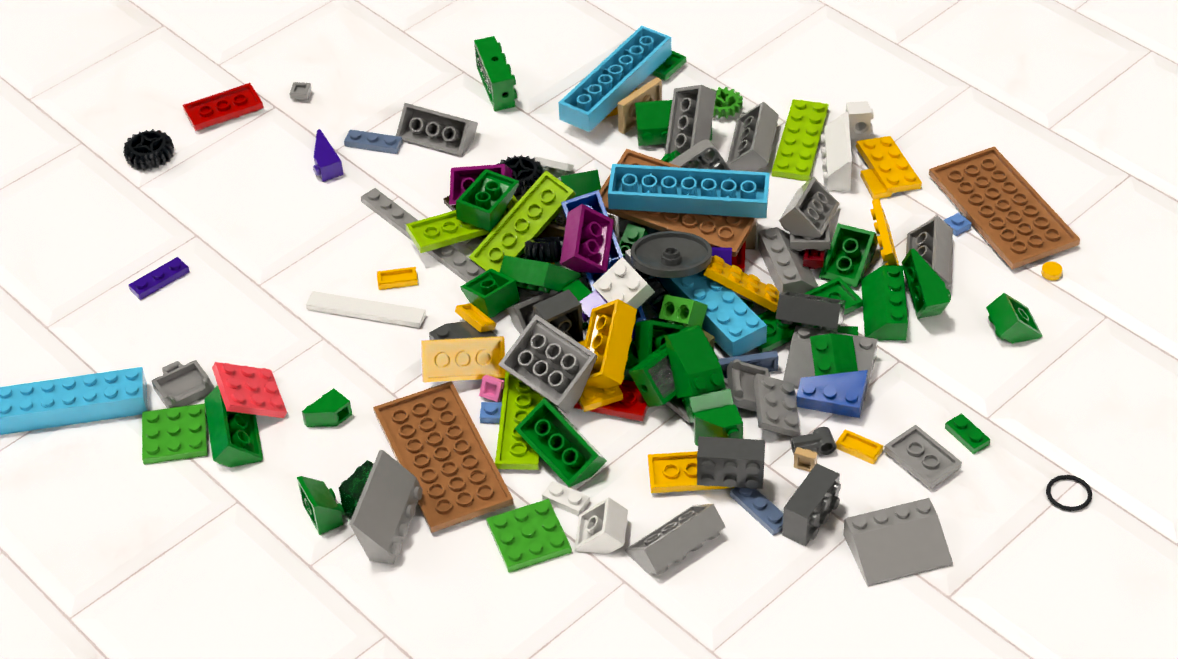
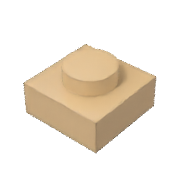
M797 447L794 453V468L810 472L817 463L818 453Z

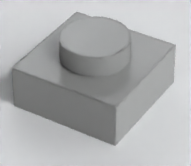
M293 82L289 93L290 99L308 100L312 89L311 83Z

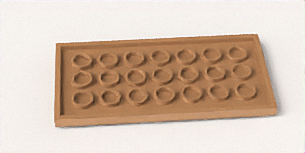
M995 146L929 169V176L1012 270L1080 245V238Z
M627 148L617 164L680 167ZM610 175L599 191L607 213L662 232L680 231L695 234L705 239L711 247L732 248L733 257H736L758 219L752 217L609 209L608 188Z
M452 381L373 407L374 414L397 462L417 478L423 489L422 498L418 500L417 504L431 533L514 504L512 495Z

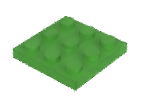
M205 403L142 412V460L144 465L208 456Z
M549 499L486 518L488 528L508 573L572 553L571 545Z

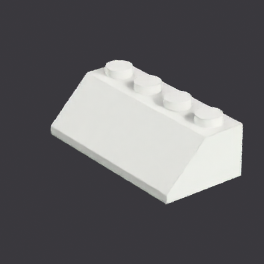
M844 112L824 127V134H821L820 144L824 145V147H821V158H825L822 159V170H826V172H823V183H827V191H850L852 154L848 112Z

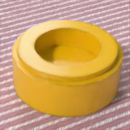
M1046 262L1042 266L1041 274L1047 280H1058L1062 275V266L1057 262Z

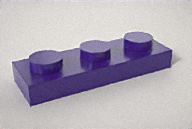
M176 257L128 284L129 290L139 300H142L189 273V267L179 257Z

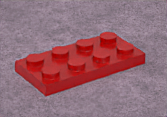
M251 83L182 105L195 131L264 108L263 102Z
M623 380L622 384L618 385L623 393V400L589 410L591 412L643 422L648 405L635 382ZM577 402L573 407L576 409L583 410L579 402Z

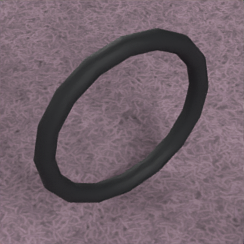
M1059 475L1051 479L1047 484L1046 494L1048 500L1062 510H1081L1087 507L1092 500L1090 486L1077 476ZM1059 480H1075L1086 488L1088 493L1087 499L1079 506L1062 505L1052 497V485Z

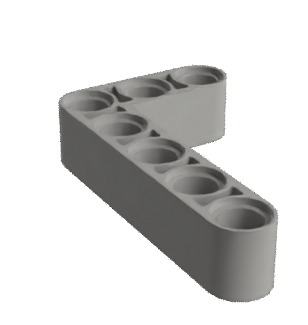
M707 139L698 142L669 162L683 168L704 169L708 167L715 170H731L714 144Z

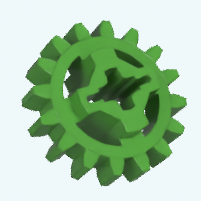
M718 87V90H715L717 92L713 117L718 115V119L721 117L728 119V115L734 117L735 113H740V109L743 108V97L740 96V92H735V89L728 90V87L724 89Z

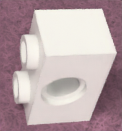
M869 101L846 102L845 112H848L850 142L869 139L870 134L873 133L871 119H874V110L870 108Z

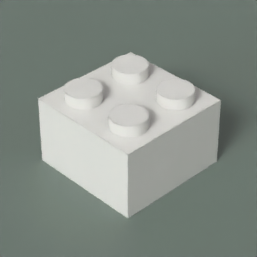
M623 257L592 285L608 303L619 299L636 309L655 293Z

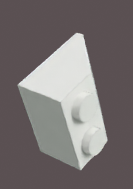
M608 497L579 514L574 550L577 552L610 554L616 549L621 548L626 540L628 509Z

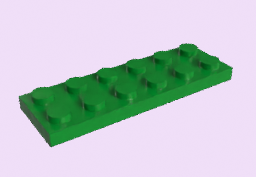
M840 277L804 293L845 300L844 315L863 306V300ZM771 310L757 315L767 325V341L756 348L760 353H764L790 342L795 326H801V323L795 322L793 325L780 323L781 320L776 319V312L774 313Z

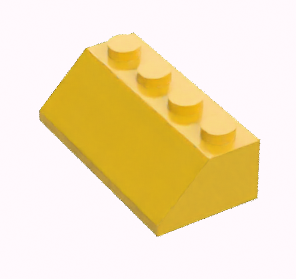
M619 299L592 309L584 347L595 353L598 357L585 386L609 389L621 385L624 380V371L632 341L633 327L636 322L637 309Z

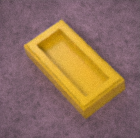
M872 169L860 171V176L873 200L892 196V191L886 192Z
M416 267L377 271L378 289L384 290L418 285Z
M472 303L457 305L455 308V313L479 332L495 330L497 324Z
M846 429L836 441V449L873 465L884 449V445Z

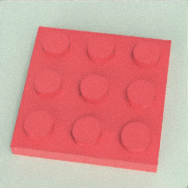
M214 363L212 370L227 411L284 418L286 416L287 410L272 370L229 363Z

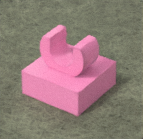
M489 375L483 376L479 396L495 402L501 401L505 381Z

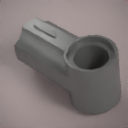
M819 427L812 434L792 437L790 439L793 455L797 447L818 452L820 455H829L837 448L831 430L828 427Z

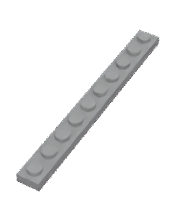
M376 188L360 196L361 202L413 241L406 231V224L419 221ZM452 245L427 252L466 283L486 272Z

